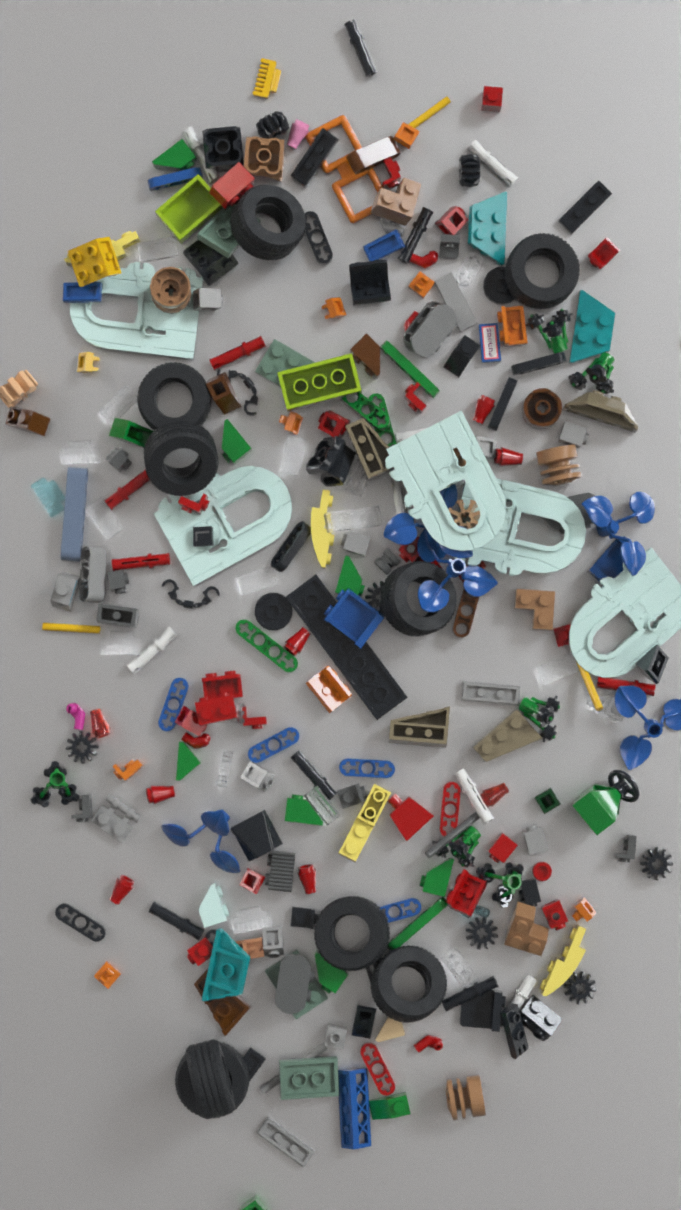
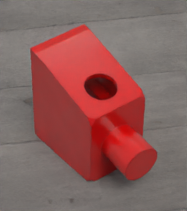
M395 793L388 800V803L394 808L389 815L406 841L434 817L411 797H407L402 801Z

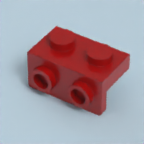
M236 670L226 671L224 676H217V673L205 674L206 678H202L204 697L210 696L211 699L218 698V694L229 692V695H234L235 698L243 697L241 674H236Z
M229 692L218 694V698L211 699L210 696L199 698V702L195 703L199 726L238 718L234 695H229Z
M463 869L462 873H459L455 880L456 885L453 891L451 890L447 895V904L450 909L471 917L488 883Z

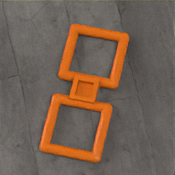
M341 115L308 132L305 136L311 146L322 128L328 131L341 124L355 151L362 148L345 115ZM349 154L330 164L325 160L321 166L323 172L329 173L337 169L341 177L340 180L332 184V189L349 221L356 223L371 215L372 206L354 214L341 187L368 174L378 193L383 186L374 169L371 168L355 175L346 158Z

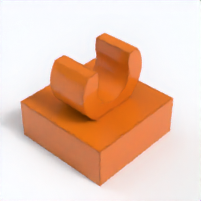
M403 122L393 140L410 149L420 131Z
M420 271L408 288L424 299L435 282Z
M340 297L325 300L326 304L321 307L329 311V314L324 316L325 319L346 316Z
M290 411L288 417L281 415L279 423L285 425L284 430L298 435L303 417Z
M584 897L576 904L577 910L572 917L576 922L582 917L588 922L594 917L596 911Z
M107 961L94 977L109 989L121 973Z

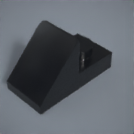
M464 335L443 368L459 378L481 345Z
M356 1006L351 1036L371 1038L377 1008Z

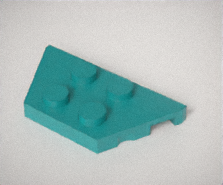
M507 192L469 206L468 245L478 249L484 256L495 260L499 266L505 265Z
M583 290L579 292L569 363H575L603 352H609L611 347L615 312Z
M221 928L216 930L201 1001L243 994L250 956Z

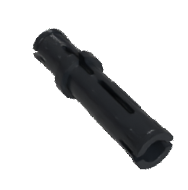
M353 19L346 22L344 25L350 36V44L355 48L365 76L370 77V74L371 76L376 74L377 70L371 60L364 43V35L360 33L356 20Z
M423 207L417 221L413 222V229L406 240L405 248L402 249L398 256L400 261L409 263L433 215V211Z
M300 750L291 757L294 763L312 781L313 787L318 789L328 801L337 794L326 781L327 778L323 777Z
M155 901L148 911L178 928L179 932H185L198 941L204 932V929L190 922V919L180 917Z
M494 975L482 982H475L473 986L442 1001L443 1007L447 1012L473 998L484 996V993L498 988L499 985Z

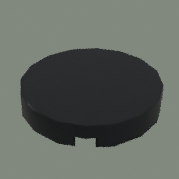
M499 266L489 271L483 281L485 296L491 302L499 305H505L514 301L515 298L507 287L505 267Z
M265 594L256 603V620L265 629L280 630L290 622L292 606L282 594Z

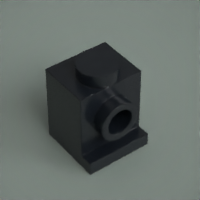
M532 878L521 881V890L518 891L520 901H524L525 904L534 907L538 906L537 903L541 902L536 879Z

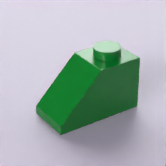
M181 139L154 159L152 164L155 169L178 172L193 168L196 165L197 159L184 140Z
M115 418L109 436L144 448L147 439L155 431L129 420Z
M226 419L224 421L222 450L224 453L221 455L228 463L232 461L235 465L250 453L252 448L231 422Z
M345 556L335 593L339 594L341 590L346 591L349 588L357 595L362 596L365 585H362V578L350 557Z
M292 794L291 798H287L285 821L323 826V820L306 799H303V795Z
M449 857L426 871L425 876H421L419 886L422 887V892L445 897L454 862L453 858Z
M316 951L315 961L319 983L322 984L321 988L329 994L331 991L336 993L347 978L348 972L331 966Z
M406 1092L369 1100L372 1120L392 1119L411 1114Z

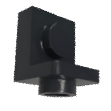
M292 906L291 926L314 929L319 914L315 913L314 908Z

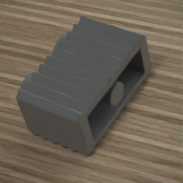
M99 603L96 621L107 625L113 624L115 626L121 625L122 627L136 628L139 610Z
M273 850L272 855L268 854L267 866H271L270 874H266L265 885H269L268 890L292 892L296 853Z

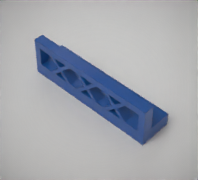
M367 1068L354 1070L339 1069L341 1148L355 1150L370 1147L371 1129ZM361 1073V1082L358 1085L356 1083V1074ZM359 1093H361L362 1095V1101L360 1104L357 1102V1096L359 1095ZM360 1113L363 1114V1121L361 1122V1124L358 1122V1116ZM361 1132L364 1133L363 1143H359V1135L361 1134Z

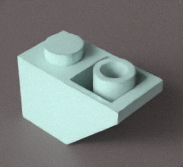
M216 883L211 884L198 909L204 928L227 921L226 916L229 915L227 905H223L221 897H223L222 889L220 886H216Z

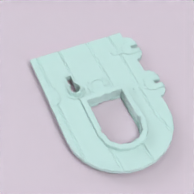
M140 262L130 263L127 268H120L122 273L119 275L95 281L102 283V294L138 298V313L135 323L102 320L95 317L92 313V303H70V316L75 329L84 340L96 347L176 358H194L199 310H193V291L202 288L203 278L197 277L196 272L191 268H185V274L189 278L191 286L190 302L186 308L177 313H166L155 306L150 290L151 279L156 273L155 269L149 263H143V269H140ZM169 289V296H173V289ZM146 330L164 331L166 335L147 334Z
M462 410L386 449L389 456L386 457L385 467L387 470L394 467L395 470L389 473L391 478L395 481L403 482L408 492L404 498L406 508L414 506L413 509L408 511L410 516L415 519H421L431 537L439 544L452 550L469 551L483 547L499 533L506 515L505 497ZM455 448H458L463 460L466 461V465L463 467L459 466V460L453 450ZM465 479L480 511L478 524L470 529L459 527L454 522L439 492Z
M246 466L234 469L222 476L216 473V476L206 488L195 494L183 496L196 503L200 502L203 493L208 496L209 505L206 511L202 510L201 515L193 511L190 514L181 510L182 506L178 504L181 496L170 495L169 497L173 502L169 503L167 498H164L159 503V511L153 514L193 586L270 545L286 530L292 513L291 496L286 485L273 472L262 467ZM258 491L266 494L271 503L269 512L262 518L234 532L233 528L229 526V522L226 521L222 508L252 492ZM212 526L214 546L194 547L193 527ZM224 540L228 542L226 547H220L218 550L212 553L208 551L211 548L220 545V543Z
M496 478L504 494L505 501L512 502V506L506 507L505 520L499 533L483 547L474 549L473 556L468 558L467 565L477 566L481 561L494 563L497 571L502 574H506L507 568H510L509 575L517 576L523 570L540 574L554 573L566 568L575 561L585 543L586 527L581 511L574 502L554 491ZM465 483L461 498L464 502L465 510L468 509L471 499L475 501L467 483ZM521 513L553 519L559 522L565 530L563 541L555 546H545L515 539ZM469 516L463 517L464 523H467L466 521L470 522Z
M651 547L645 551L646 561L635 576L629 573L623 562L624 570L614 579L612 577L602 578L600 583L603 587L596 583L591 589L592 598L576 612L569 630L571 653L576 662L585 671L595 676L610 678L628 673L636 667L635 663L655 645L661 646L681 629V585ZM623 610L637 630L619 644L614 651L607 654H597L592 648L593 636L601 627ZM662 613L665 614L657 622H654L652 627H650V623L652 621H656V618L660 616Z

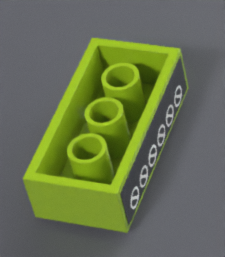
M352 353L277 372L287 412L362 393Z

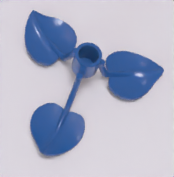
M452 484L449 488L439 491L447 508H452L458 499L456 484ZM399 513L387 523L383 535L384 538L396 544L408 545L417 537L415 527L425 528L424 524L414 523V518L409 513ZM440 544L441 549L449 556L456 558H470L473 556V550H452Z
M644 492L632 494L629 506L634 513L617 521L612 520L613 506L608 498L594 496L583 501L581 504L587 511L593 524L597 526V533L600 537L609 536L610 539L626 541L620 547L621 557L629 573L635 576L646 561L645 549L638 541L632 542L629 538L615 534L619 530V523L635 516L640 524H645L652 520L655 513V505L650 495Z
M426 528L422 531L417 543V551L420 558L430 563L435 559L438 563H448L446 567L448 576L440 585L435 581L428 580L419 586L417 596L423 611L436 612L447 605L449 593L442 587L451 577L456 578L461 575V579L465 580L463 583L465 591L474 597L485 595L498 584L489 572L479 566L466 567L465 562L459 558L454 560L442 559L447 554L441 549L440 544L431 537Z
M636 686L618 687L615 693L616 709L622 716L631 718L637 712L645 721L644 730L647 733L640 735L639 738L635 735H630L621 742L620 754L628 770L640 766L650 756L652 744L649 740L643 738L659 737L663 731L664 719L665 724L670 729L681 730V699H672L664 704L663 711L665 715L661 716L658 723L655 719H647L639 710L647 702L646 694L641 688Z
M223 809L202 813L201 820L203 825L192 834H187L184 828L175 824L161 825L168 839L174 844L183 847L189 845V839L205 827H208L212 832L219 835L215 852L210 853L212 862L221 870L229 873H239L241 871L236 858L229 852L220 851L219 849L222 836H227L229 833L228 821L230 816Z

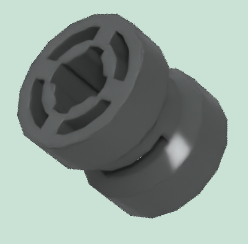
M388 548L383 552L381 558H377L374 561L386 575L391 572L393 566H397L401 562Z

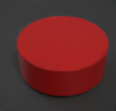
M538 862L533 866L532 874L538 881H546L551 877L552 869L546 862Z

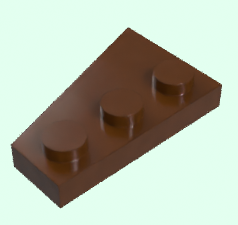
M208 968L194 983L201 997L204 991ZM229 996L204 1001L211 1010L215 1021L220 1025L224 1036L231 1031L251 1007L240 996Z

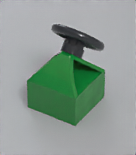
M613 770L609 773L608 783L610 787L594 784L579 795L572 805L596 835L616 821L619 815L621 799L630 803L639 799L640 791L637 783L629 774L622 770ZM614 776L618 778L617 783H614ZM624 779H626L630 783L632 788L629 787V785L625 782Z

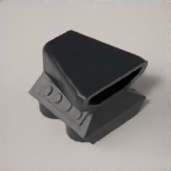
M240 127L209 128L202 131L206 169H215L217 173L228 172L238 162L244 165Z
M338 436L323 438L317 445L314 456L308 461L306 471L311 475H321L320 480L326 487L343 485L356 452L346 445L344 439Z
M265 810L230 829L249 862L283 844Z

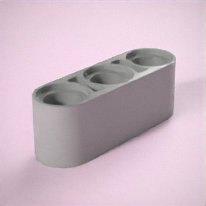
M85 546L82 548L79 598L83 602L100 603L104 599L106 551L102 547Z

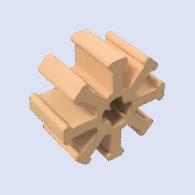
M27 369L25 371L22 370L18 372L15 378L11 377L7 380V384L0 387V398L8 408L11 406L15 407L21 400L27 399V395L34 392L39 384Z
M460 499L456 501L461 509L460 513L452 510L451 507L448 509L451 516L456 518L454 522L458 526H463L467 529L475 527L478 524L477 520L480 518V511L474 512L478 507L476 501L471 499L468 509L465 510L464 502ZM469 516L470 522L466 521L467 523H464L463 517Z

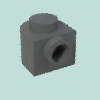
M121 447L119 449L114 448L105 458L120 473L122 470L126 471L132 464L127 457L129 454Z
M123 569L107 572L111 592L115 591V594L126 593V584H129L127 572L124 573Z

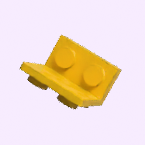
M110 237L97 238L68 250L79 287L122 273Z

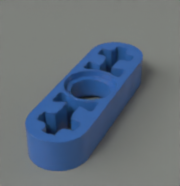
M200 167L153 177L147 180L149 190L156 191L188 183L198 174L203 178Z
M183 678L174 679L170 686L158 721L159 727L163 731H171L176 726L175 720L182 709L189 689L188 682ZM180 681H183L185 689H181L179 695H183L182 699L177 696H171L172 692L176 694L177 687H175V684L180 683ZM171 699L178 700V709L171 710L168 707V702ZM165 710L170 713H176V717L171 716L170 722L173 723L172 726L167 728L162 723V720H166L168 714H165Z
M289 727L252 746L248 751L249 759L252 762L259 763L288 748L299 740V732L295 728ZM287 731L295 732V740L291 741L288 739L284 741L287 745L283 747L282 741L278 736L282 735V738L287 736ZM272 739L279 742V748L275 751L270 750L268 747V743ZM265 744V748L270 754L266 756L264 752L260 754V759L253 758L251 756L254 753L253 749L256 748L259 751L263 749L261 745Z
M344 759L339 765L340 772L345 776L389 778L395 772L393 763L385 760ZM350 762V765L356 766L355 762H360L358 767L359 774H355L356 769H351L349 773H346V770L342 769V765ZM364 763L372 765L373 770L371 773L365 774L362 772L361 767ZM375 763H379L378 767H384L385 764H388L392 771H389L388 775H384V771H378V775H374L376 770Z
M409 898L380 906V909H385L387 921L390 923L419 914L421 903L416 898ZM413 901L414 904H418V907L415 908V912H412L411 909L405 910L407 914L403 915V910L400 904L404 903V907L410 906L409 902ZM393 906L398 907L400 910L399 915L394 918L388 914V910Z

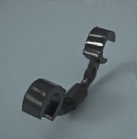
M221 369L217 371V375L221 373ZM229 370L228 378L230 383L231 378L239 376L241 379H244L243 383L248 389L251 388L254 395L249 401L245 400L244 411L249 416H255L256 412H249L247 410V406L250 404L258 405L257 390L254 383L246 375L237 373L235 370Z
M168 579L162 584V587H164L167 583H173L174 589L168 595L177 604L183 605L184 608H199L203 604L207 605L209 602H212L208 597L209 590H215L217 595L220 596L219 590L214 586H210L203 591L205 597L201 603L194 604V601L189 600L182 602L177 599L176 591L179 590V587H177L174 580Z

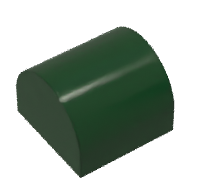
M551 787L535 796V800L544 814L561 805Z

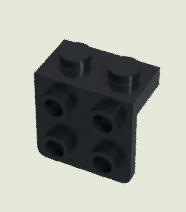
M200 240L195 241L183 251L184 256L195 267L208 286L239 264L233 254L227 258Z
M387 260L356 262L349 265L353 305L391 301Z
M490 990L484 993L482 997L478 996L461 1004L460 1025L463 1027L491 1029V1031L500 1032V1027H503L500 1012L501 1007L505 1008L506 996H502L501 990Z

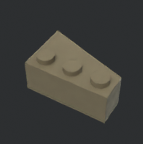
M364 418L345 426L368 481L394 470V467L389 470L385 467L386 457L389 456L386 449L389 446Z
M450 706L391 720L388 743L446 748Z
M515 709L472 748L485 762H488L538 741L542 737L523 715Z

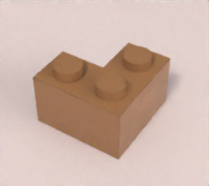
M403 178L397 186L396 193L381 188L374 198L370 213L406 226L413 217L421 184Z
M516 589L514 609L533 610L532 629L553 630L555 591Z
M517 902L506 931L504 945L542 956L547 943L549 928L533 923L536 907Z

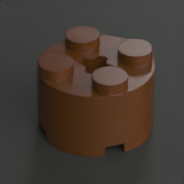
M546 388L532 391L526 397L522 406L524 420L529 426L536 429L551 427L559 419L562 412L560 398L553 391ZM540 405H542L543 408H546L544 413H541V410H538Z

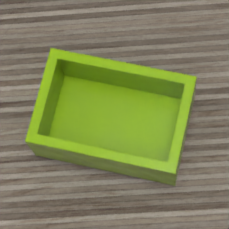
M199 174L155 211L156 216L181 244L223 208L209 193L211 188Z

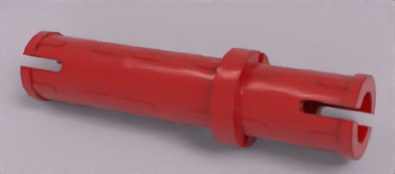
M259 336L247 343L244 341L242 345L209 359L213 369L216 370L246 355L251 356L250 353L266 347L262 336Z
M146 469L122 488H117L118 491L104 500L111 510L122 501H127L131 494L150 481Z
M149 553L148 556L112 559L113 571L143 567L152 569L154 566L170 565L169 553L157 555Z
M599 676L597 679L596 688L617 690L620 686H636L641 688L646 695L654 696L656 684L640 683L639 680H634L633 682Z

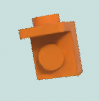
M132 759L124 766L126 768L125 771L118 764L113 765L112 767L115 769L113 773L119 780L124 779L127 781L144 764L139 759L136 761Z

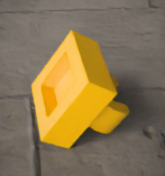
M91 352L79 353L77 372L88 373L98 371L99 368L93 367V361H99L100 358L94 356V353Z

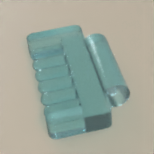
M43 477L31 485V488L35 489L34 492L40 497L39 499L45 505V508H49L47 512L50 513V517H54L64 510L61 502L65 501V496L54 480L48 483L46 478Z

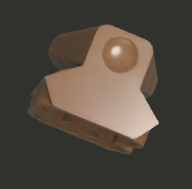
M257 136L246 137L244 168L251 175L264 176L282 182L285 140L259 138Z

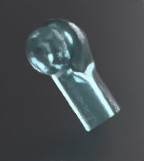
M477 905L473 913L487 918L490 915V910Z

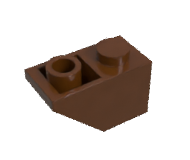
M366 333L350 349V352L357 364L361 362L366 367L364 371L371 378L375 376L378 379L380 377V346Z
M226 372L208 379L206 385L214 402L223 414L242 407Z
M11 406L5 424L33 434L45 436L51 418L31 410Z

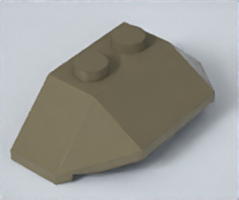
M593 390L563 406L562 410L634 433L638 430V425L627 404L621 402L622 399L616 396L608 398L603 396L604 393Z

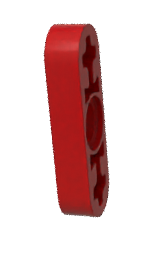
M448 782L443 787L439 830L444 837L447 834L443 827L447 826V820L443 821V817H455V822L451 821L450 826L454 827V829L458 826L461 789L455 782ZM451 785H454V788L457 789V793H453V799L457 798L456 803L453 801L445 802V797H450V793L446 792V789L450 788ZM453 804L456 811L453 815L445 813L446 805Z
M366 1042L361 1046V1056L378 1091L385 1096L391 1095L395 1090V1083L377 1046L372 1042ZM366 1047L374 1048L372 1052L375 1059L378 1056L379 1059L373 1060L368 1064L367 1061H371V1058L368 1054H364ZM374 1064H381L383 1072L375 1074L372 1071ZM387 1074L388 1077H384L387 1084H392L390 1090H382L383 1082L381 1079L377 1081L376 1078H381Z

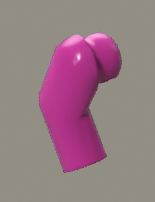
M76 703L68 704L66 711L75 718L74 729L83 730L84 710Z

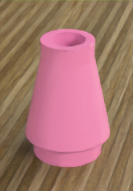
M298 119L294 123L292 122L286 144L297 149L309 132V125Z

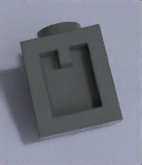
M441 234L439 257L458 258L460 235Z
M359 783L337 790L343 809L365 802L364 798L367 797L364 786L360 787Z
M92 794L82 795V799H79V810H82V814H73L71 819H76V822H88V818L93 817Z
M627 835V839H623V850H626V854L614 853V857L618 858L619 862H630V859H635L637 836Z

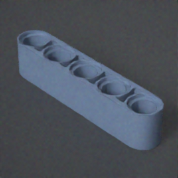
M68 467L61 543V560L80 562L83 545L88 468Z

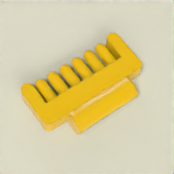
M262 58L260 60L262 64H260V69L258 70L261 73L257 74L258 77L262 78H256L258 82L255 85L259 87H254L256 91H253V95L268 99L270 92L276 93L281 70L276 69V61Z

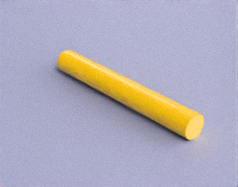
M446 96L408 125L417 128L451 103L450 99Z
M43 623L42 630L100 634L101 626Z
M576 662L596 711L602 710V703L589 672L585 671Z

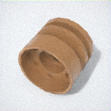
M165 267L157 271L152 277L150 284L152 301L158 309L166 313H177L186 308L191 298V286L185 272L179 268ZM169 289H173V296H169Z
M576 445L559 446L536 452L538 465L548 467V469L540 472V476L549 475V478L541 480L542 485H563L582 477L581 472L572 473V470L580 468V465L570 464L571 460L578 457Z
M479 1075L467 1076L466 1086H462L460 1079L456 1078L457 1087H453L452 1080L447 1079L445 1092L448 1110L452 1115L453 1121L458 1120L457 1111H461L462 1118L466 1119L467 1109H470L473 1118L486 1116Z

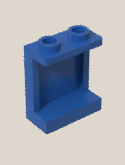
M615 539L587 572L599 582L605 577H612L614 579L624 570L620 547L626 541Z
M351 589L341 590L335 598L338 602L334 607L330 605L325 611L324 615L326 617L324 621L332 624L352 639L358 647L362 648L385 616Z

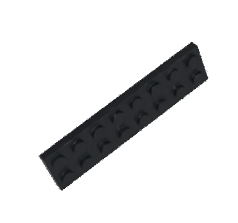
M314 575L286 596V599L376 720L408 698L367 642L360 648L352 639L329 622L324 621L326 617L324 615L325 611L330 605L334 607L337 601L317 575Z

